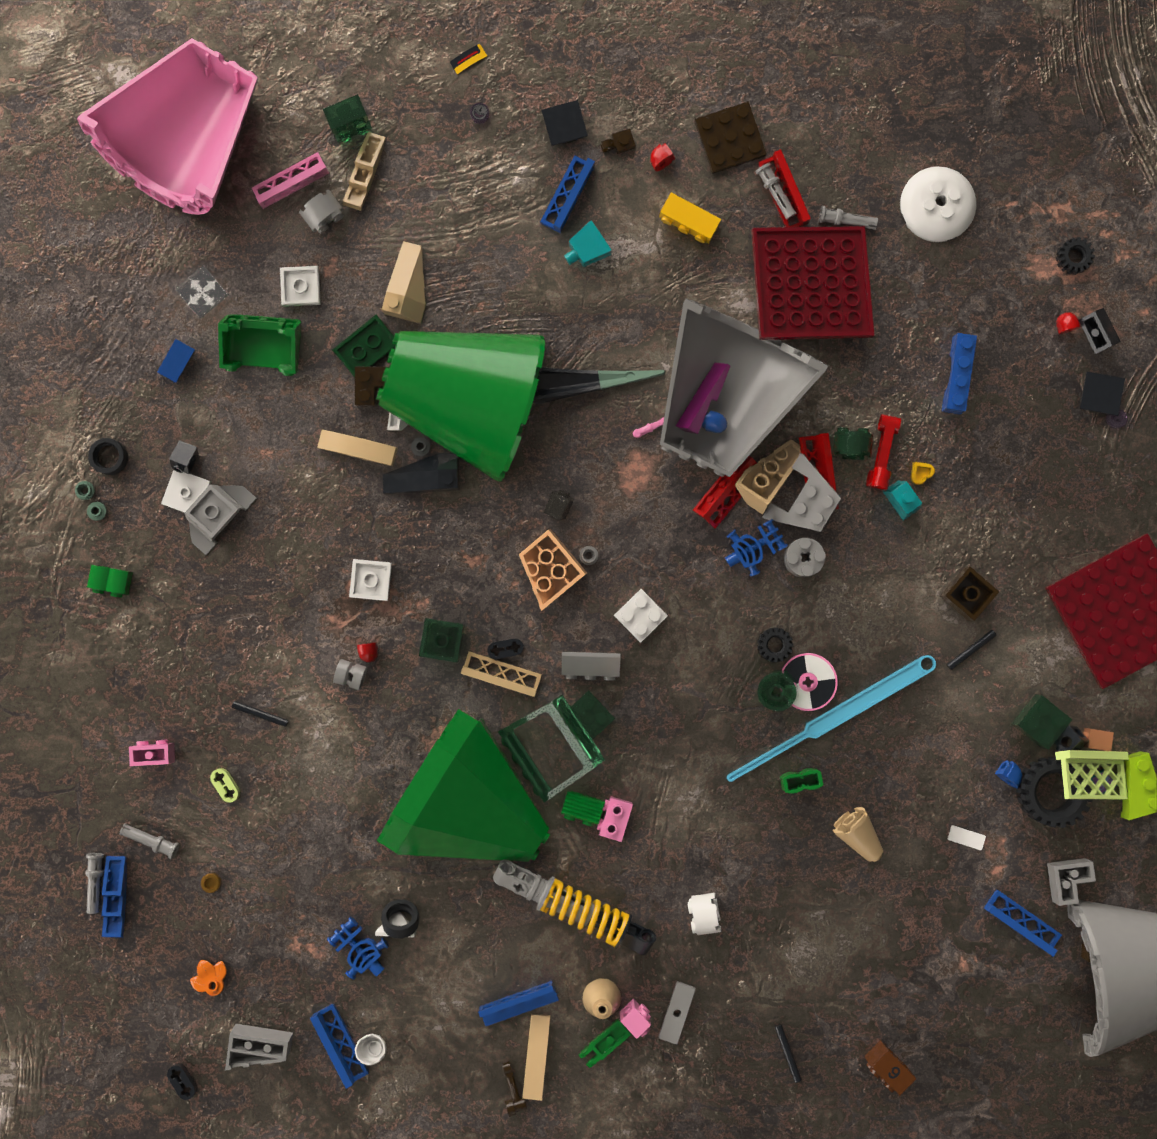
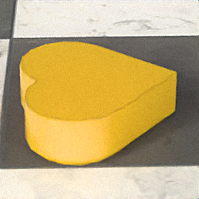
M912 462L911 481L913 484L921 485L926 479L934 475L935 469L931 464Z

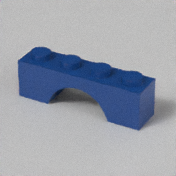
M957 333L952 337L950 350L951 372L947 388L944 392L941 412L960 415L966 411L977 340L976 335Z

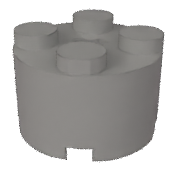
M325 190L327 192L325 195L322 193L317 194L304 205L306 208L304 212L301 209L299 211V214L313 232L318 231L322 234L329 228V223L332 221L336 223L344 217L342 214L343 207L330 190Z
M801 538L787 546L784 552L785 567L794 576H812L823 567L826 554L823 547L816 540ZM801 554H807L806 558L808 559V561L802 562Z

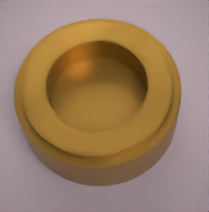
M208 873L201 879V888L207 893H214L221 886V878L216 873Z

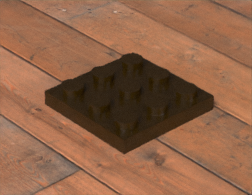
M749 101L695 118L694 122L712 174L766 157V151Z

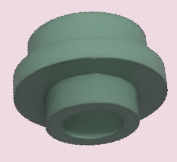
M81 481L75 487L76 496L82 500H89L95 493L93 484L88 481ZM85 487L88 488V492L86 494L83 493V489Z
M92 502L87 508V515L95 521L102 520L107 514L106 506L101 502ZM98 508L99 513L95 515L94 509Z

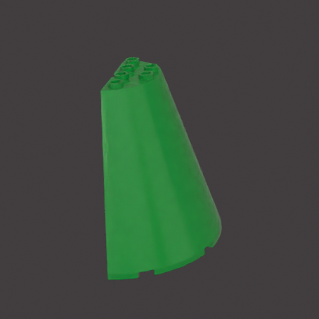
M395 332L392 344H395V349L391 348L387 359L390 367L385 368L381 381L385 383L383 389L379 388L376 397L379 400L378 405L495 481H502L505 472L508 471L521 440L523 425H526L539 381L537 377L543 363L545 351L544 336L535 334Z

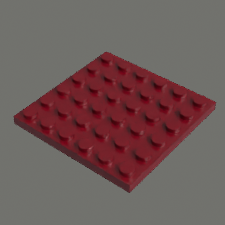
M865 226L752 228L759 340L873 338L874 324Z
M1148 533L1045 587L1100 689L1116 683L1157 660V549Z

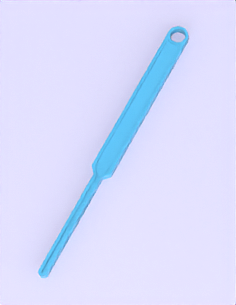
M929 655L921 656L806 723L804 731L727 775V780L729 782L734 781L808 737L815 739L915 682L935 669V659ZM924 658L932 660L931 669L924 670L922 668L921 661Z

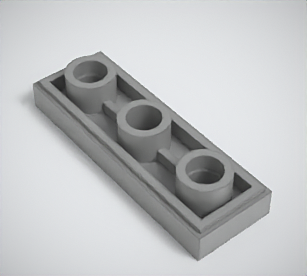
M679 981L676 982L658 1036L659 1039L678 1044L696 989L695 987ZM675 1010H680V1013L677 1015L673 1012Z

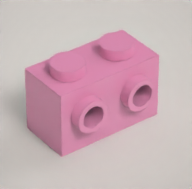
M156 740V744H149V741L136 742L137 745L129 747L130 766L162 765L175 762L174 743H168V740Z
M610 796L609 800H605L602 810L605 811L603 819L600 818L597 829L600 830L599 835L622 842L633 803Z
M633 998L620 1011V1022L636 1039L639 1036L643 1037L651 1029L650 1011L644 1004L639 1005Z

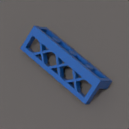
M574 155L540 221L541 224L561 233L595 168L594 160L588 158L585 161ZM577 162L584 167L579 174L575 175L573 167ZM574 179L575 184L572 190L566 191V181ZM566 196L563 207L558 208L556 204L557 198ZM557 212L558 217L554 224L546 221L549 214Z
M996 889L984 909L1054 957L1058 951L1054 946L1062 934ZM998 896L1004 899L1005 908L998 909L993 906ZM1019 909L1022 919L1013 920L1010 910ZM1035 920L1038 930L1029 931L1026 921ZM1051 931L1055 934L1049 944L1043 940L1042 932Z
M552 980L484 1004L479 1007L478 1013L483 1018L485 1026H489L559 1001V997Z
M333 1003L314 1013L310 1020L347 1089L356 1080L369 1074V1070L358 1059H353L354 1055L356 1057V1045L335 1004ZM332 1010L335 1016L334 1022L325 1021L322 1014ZM334 1028L343 1031L344 1036L342 1040L334 1038ZM343 1045L351 1047L353 1051L351 1058L343 1056L341 1052ZM351 1064H359L363 1071L354 1076L350 1069Z

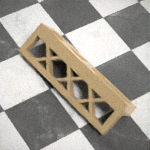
M470 651L461 671L463 675L532 697L536 695L542 674ZM471 657L479 658L483 665L478 669L468 667ZM492 663L497 664L501 672L496 675L489 674L486 666ZM484 668L486 673L479 670ZM510 669L516 670L519 678L510 681L504 672ZM519 672H523L526 674L521 676ZM528 675L537 677L534 688L526 686L522 678Z

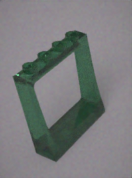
M563 694L498 731L502 738L503 746L508 747L512 753V760L520 765L523 770V777L531 782L535 795L540 796L544 803L605 760ZM544 712L549 713L583 765L580 771L555 788L549 787L514 733L515 728Z

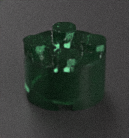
M845 427L837 428V432H834L832 456L837 458L838 455H842V459L864 460V456L871 459L873 434H870L869 429L857 428V431H849V428Z
M784 670L771 671L759 683L757 692L759 701L767 709L778 712L784 711L794 703L798 693V686L794 677ZM776 686L782 689L780 695L778 692H773Z

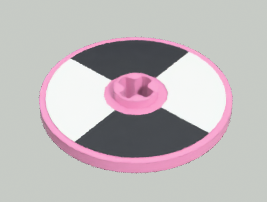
M803 653L792 657L784 665L779 677V686L783 697L790 705L800 710L813 711L824 707L832 700L837 690V675L833 666L824 657L813 653ZM806 677H809L810 680H814V683H811V687H807L806 684H803V681L806 680Z

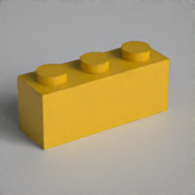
M672 192L668 196L659 215L663 223L670 226L672 224L678 227L680 232L684 234L689 233L695 236L698 242H706L708 244L721 222V219Z

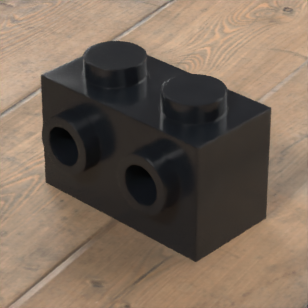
M1104 308L1079 319L1081 327L1095 354L1121 342Z

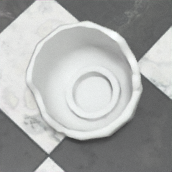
M368 1034L358 1040L355 1047L356 1058L365 1065L377 1064L385 1057L387 1051L385 1040L376 1034Z

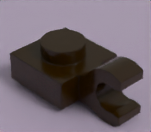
M630 128L613 133L612 139L601 141L603 153L616 149L617 154L636 147Z

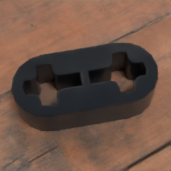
M519 639L497 641L488 646L487 652L493 659L517 656L523 652L524 645ZM514 641L521 646L517 653H514V650H507V647L512 646ZM494 645H497L498 648L504 647L505 651L499 652V656L491 653Z
M174 1064L167 1072L168 1080L181 1099L189 1100L196 1094L197 1085L183 1064ZM175 1070H176V1071H178V1070L181 1071V1074H180L179 1076H178V1075H176V1076L173 1075V1073L175 1072ZM185 1087H191L190 1093L183 1091Z

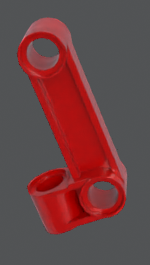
M881 414L878 423V431H881L874 468L869 470L867 475L866 487L880 490L888 489L892 472L886 468L893 435H897L899 432L901 418Z

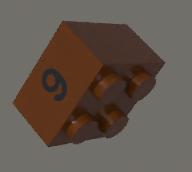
M881 1040L864 1056L868 1061L866 1065L877 1079L880 1078L891 1093L896 1091L901 1095L916 1080L910 1069Z

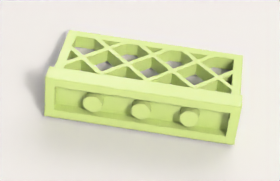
M1082 750L1055 752L1056 760H1061L1065 799H1128L1124 760H1129L1128 752ZM1069 764L1076 769L1073 774L1069 771ZM1085 764L1090 769L1088 774L1083 771ZM1099 765L1105 770L1102 775L1097 770ZM1114 765H1117L1118 773L1116 775L1111 770ZM1079 774L1084 779L1081 785L1076 780ZM1093 774L1098 779L1096 784L1091 780ZM1108 775L1113 779L1110 785L1105 780ZM1072 784L1077 788L1074 795L1071 793ZM1087 784L1092 789L1090 794H1088L1084 789ZM1116 784L1119 787L1120 795L1114 791ZM1101 785L1107 789L1104 795L1099 790Z

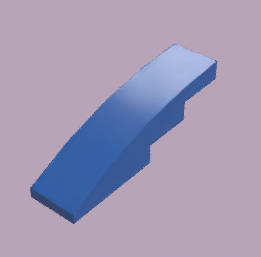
M106 856L102 896H104L102 916L104 919L101 937L123 938L127 888L126 856Z

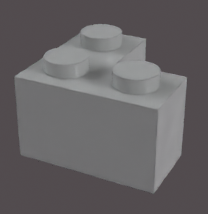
M1086 858L1047 863L1052 902L1059 906L1078 904L1076 884L1096 881L1093 861Z

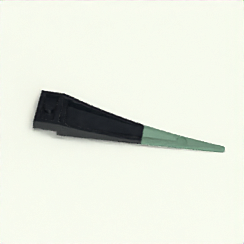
M542 367L539 369L537 377L539 381L533 403L538 405L664 375L665 371H598Z

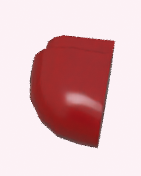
M666 143L662 146L661 144L656 146L650 156V162L655 171L664 169L675 160L674 154Z
M1071 312L1059 315L1056 320L1059 334L1072 332L1081 327L1077 316Z
M377 642L357 645L358 655L362 661L371 663L377 659Z

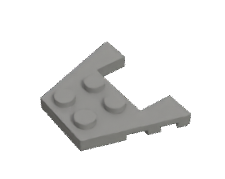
M800 453L792 468L808 477V481L789 512L771 502L762 518L767 520L773 519L776 522L821 532L842 498L827 480L823 478L815 466L811 464L807 457Z

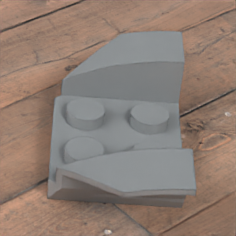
M210 484L184 513L189 521L192 543L207 555L218 543L215 538L241 509L246 511L257 498L244 486H218Z

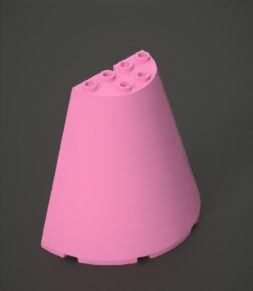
M191 38L83 112L77 120L84 134L91 135L93 138L90 143L98 153L123 177L127 175L136 181L134 185L138 189L171 208L177 205L183 208L182 212L201 215L209 212L215 204L258 77L253 72L243 69L234 61H224L221 53L214 52L204 43L197 42Z

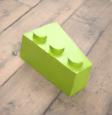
M1142 751L1129 754V760H1124L1128 799L1122 801L1121 818L1127 820L1157 812V777L1150 754Z

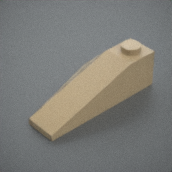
M403 241L386 291L382 311L385 315L421 324L426 307L422 246Z
M789 440L774 450L769 456L762 458L757 464L744 471L735 486L746 504L761 514L766 511L794 470L792 466L801 453L798 443Z

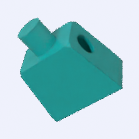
M591 220L569 240L571 251L565 254L564 258L569 265L579 260L582 266L586 267L610 256L612 250Z
M898 480L889 486L887 490L882 491L903 521L917 512L922 506L921 500L907 481Z

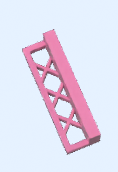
M317 152L252 187L258 203L264 209L326 176L329 172ZM318 159L319 163L309 168L310 163ZM296 170H302V171H303V172H301V173L295 175L294 177H292L294 171H296ZM281 178L286 180L276 186L277 180ZM264 187L269 188L268 191L262 194L258 193V190Z

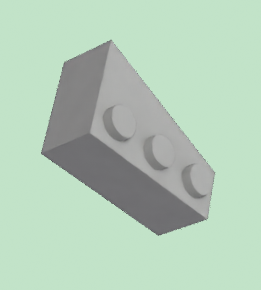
M235 1024L229 1036L225 1070H231L234 1067L243 1066V1068L249 1067L253 1064L261 1063V1065L286 1061L291 1051L293 1032Z

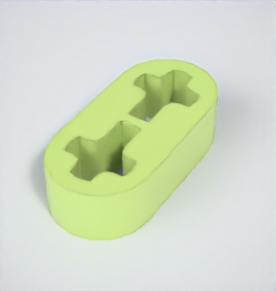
M224 768L214 770L210 780L225 802L236 801L240 796V790L229 772ZM217 773L224 774V777L222 779L225 784H223L221 780H216V778L218 777ZM226 786L229 790L235 791V793L233 794L234 798H232L231 796L227 797L226 794L228 793V790Z

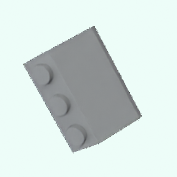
M562 652L561 675H565V679H577V676H585L586 680H596V676H604V680H615V677H620L621 654Z

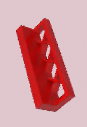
M780 149L775 151L772 157L758 162V166L760 168L769 162L774 163L776 167L774 174L777 177L776 173L778 172L779 181L783 184L782 190H786L785 195L790 200L793 209L797 213L795 216H797L799 223L790 226L772 196L785 227H802L807 225L811 218Z
M829 433L799 437L801 453L809 461L812 459L815 462L818 472L836 491ZM806 441H812L813 450L811 452L806 447ZM804 476L805 484L809 479L806 476Z
M748 456L730 477L727 475L724 477L720 476L694 507L693 511L716 529L742 497L739 491L736 490L735 484L746 469L757 464L756 461ZM730 496V501L727 505H724V500ZM715 511H718V516L712 521L710 517Z

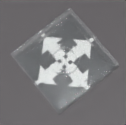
M204 265L174 289L199 319L203 318L229 296Z

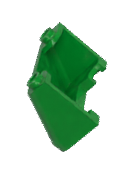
M239 314L226 315L218 323L219 368L233 372L237 371V368H240L242 365L278 368V371L284 376H293L298 371L301 320Z

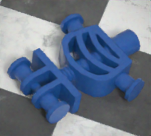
M773 519L762 524L768 529L767 533L764 532L761 525L757 526L763 536L759 540L750 534H744L739 537L736 534V529L726 536L727 538L730 537L734 542L731 546L735 552L725 557L730 567L741 562L744 568L749 567V576L759 574L760 570H757L756 564L760 563L763 559L762 546L767 544L773 554L776 553L772 546L773 543H776L778 546V551L788 546L782 540L783 535L778 536L776 533L779 528L774 526L772 523ZM773 534L774 538L769 541L768 536ZM750 538L754 541V543L750 545L744 539ZM742 542V543H744L747 547H746V548H743V547H742L741 545H739L738 543ZM759 549V557L756 559L754 551ZM750 553L752 554V562H749L748 555Z
M349 917V921L346 924L342 923L340 925L342 930L336 929L334 931L335 934L332 937H328L327 940L333 947L341 940L342 943L336 948L337 952L347 943L352 947L347 957V962L352 968L345 973L349 978L355 980V975L358 972L362 974L367 968L375 976H378L384 970V967L377 959L382 954L381 950L389 948V945L383 937L377 944L371 938H365L357 942L354 937L363 928L359 926L352 932L350 929L354 926L356 927L358 923L354 918ZM365 943L369 944L368 946H366V947H364V948H362V946H360L361 944H365ZM374 949V951L370 952L369 954L366 952L368 950ZM353 951H356V952H357V956H356V958L353 960L352 954H353ZM359 957L363 959L360 965L357 964Z

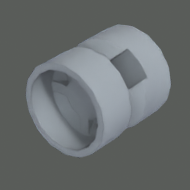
M340 659L333 683L343 686L348 684L350 688L360 690L366 677L367 667L360 664L353 666L352 662Z

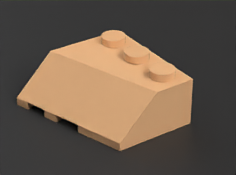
M551 529L547 530L519 554L541 611L587 574L585 569Z

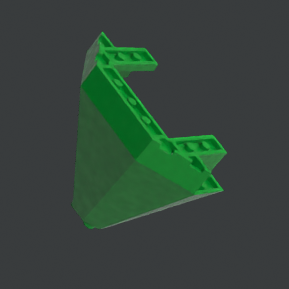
M458 709L391 813L377 842L397 853L396 855L529 862L530 859L533 861L536 859L540 852L538 850L541 843L545 844L550 834L547 833L549 830L547 823L484 720L481 718L477 721Z

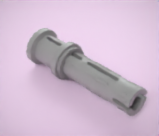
M769 162L755 171L756 174L760 175L764 182V188L769 189L785 219L788 220L797 213L779 185V177H776L771 169V163Z
M822 206L818 222L834 223V226L840 224L865 226V228L876 230L878 218L845 213L839 208L833 210Z
M126 823L123 825L124 828L120 830L121 836L152 848L154 853L160 852L167 855L171 860L179 849V843L167 841L163 836L155 837Z
M88 853L86 854L88 868L85 871L88 877L86 913L96 914L99 913L100 877L103 874L102 858H104V854Z

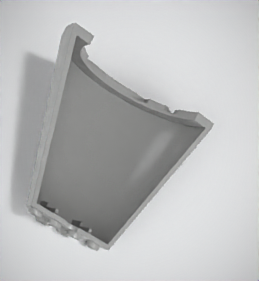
M685 298L660 440L661 449L672 453V451L677 452L679 457L686 461H689L690 458L694 459L697 462L696 465L707 469V467L712 468L714 473L721 477L725 475L730 477L820 378L828 365L781 340H759V329L731 316H727L711 307ZM715 362L729 364L731 367L717 401H711L707 412H710V410L718 412L726 418L727 428L725 431L713 433L706 431L701 426L699 433L694 434L676 427L677 422Z
M1079 900L1078 904L1067 905L1068 918L1076 927H1082L1081 937L1086 950L1090 954L1098 1023H1095L1093 1035H1082L1085 1054L1094 1057L1157 1030V913Z

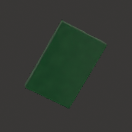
M376 314L333 348L332 351L355 378V366L373 367L390 353L391 348L395 349V344H392L394 335Z

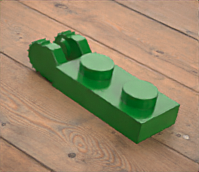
M618 1018L593 1039L578 1056L582 1059L593 1050L596 1055L586 1063L588 1068H591L631 1036V1032Z

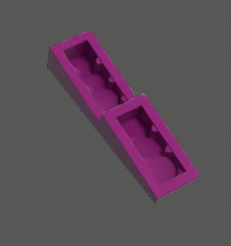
M716 362L713 364L677 422L676 427L685 432L699 433L710 402L717 401L731 367L729 364Z

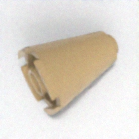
M863 807L854 808L855 812L850 814L848 811L835 822L834 827L836 829H833V832L868 862H876L882 857L883 848L867 811Z
M598 978L586 986L583 992V1004L592 1016L606 1019L613 1015L620 1007L621 993L614 982L609 979Z

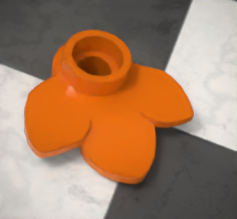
M200 960L197 966L198 976L190 979L192 987L196 991L206 992L210 996L219 995L224 989L223 980L227 974L224 962L219 961L213 966L206 960ZM213 982L216 984V987H215L214 990L212 989V983H213Z

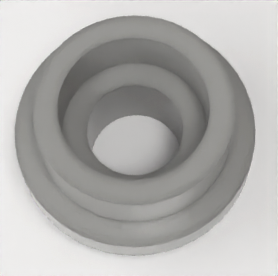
M592 546L582 548L579 554L581 562L585 565L596 563L598 551ZM587 552L592 553L593 557L591 559L585 557Z

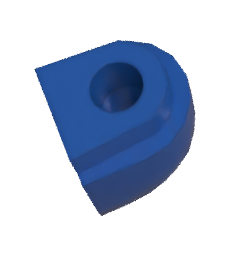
M710 410L705 415L702 428L709 432L722 433L727 428V420L722 414Z
M1004 761L995 773L1001 780L1014 788H1018L1022 780L1021 769L1013 761Z

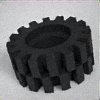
M1080 237L1076 239L1071 238L1060 246V250L1056 254L1058 255L1056 261H1059L1058 267L1062 266L1061 270L1063 272L1067 270L1066 274L1069 275L1071 273L1076 275L1085 271L1093 263L1092 259L1095 258V255L1092 254L1095 251L1094 248L1090 249L1092 244H1086L1087 240L1083 239L1081 241ZM1071 250H1078L1082 254V260L1079 263H1074L1069 259V252Z
M769 628L763 631L757 641L759 654L770 662L784 661L793 651V639L782 628ZM773 637H777L782 641V649L776 653L768 648V642Z

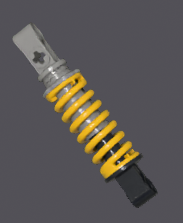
M502 860L493 875V880L496 884L526 897L529 901H535L537 903L536 910L547 913L550 908V916H554L558 912L560 913L559 920L563 921L565 917H568V924L573 925L575 921L578 922L577 928L579 930H582L584 926L589 924L587 934H592L594 929L597 928V939H601L604 932L607 933L606 943L614 946L615 949L621 944L640 955H646L656 941V935L653 931L631 921L632 914H627L623 911L620 914L617 908L610 912L609 904H604L601 907V901L596 899L592 902V897L588 894L582 898V891L577 890L573 893V887L570 885L563 889V882L554 876L549 880L542 879L541 875H536L509 860Z

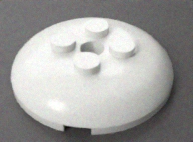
M930 167L919 171L907 182L901 194L900 210L907 227L915 235L931 242H945L960 236L970 226L976 212V196L969 181L959 172L947 167ZM936 199H941L943 206L937 205Z

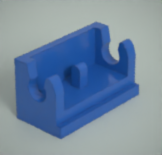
M175 339L157 373L177 383L195 349Z

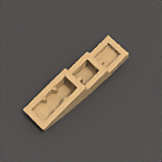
M367 132L355 160V168L343 199L344 206L359 211L362 210L375 176L386 137Z
M323 429L317 448L389 466H393L398 449L394 446Z
M531 1014L522 1099L542 1101L550 1015Z

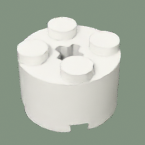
M715 893L694 895L689 899V914L693 913L691 922L692 933L704 935L721 932V926H719L718 922L720 921L717 899H714Z

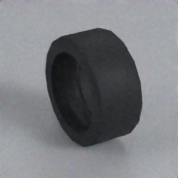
M102 438L91 445L88 452V460L95 471L105 475H115L126 467L128 452L121 442L111 438ZM104 446H113L118 450L119 459L113 467L105 468L98 462V453Z
M401 899L391 901L382 911V926L388 936L403 939L411 936L417 930L419 913L417 907L412 902ZM398 912H406L412 916V920L403 926H395L389 922L390 916Z

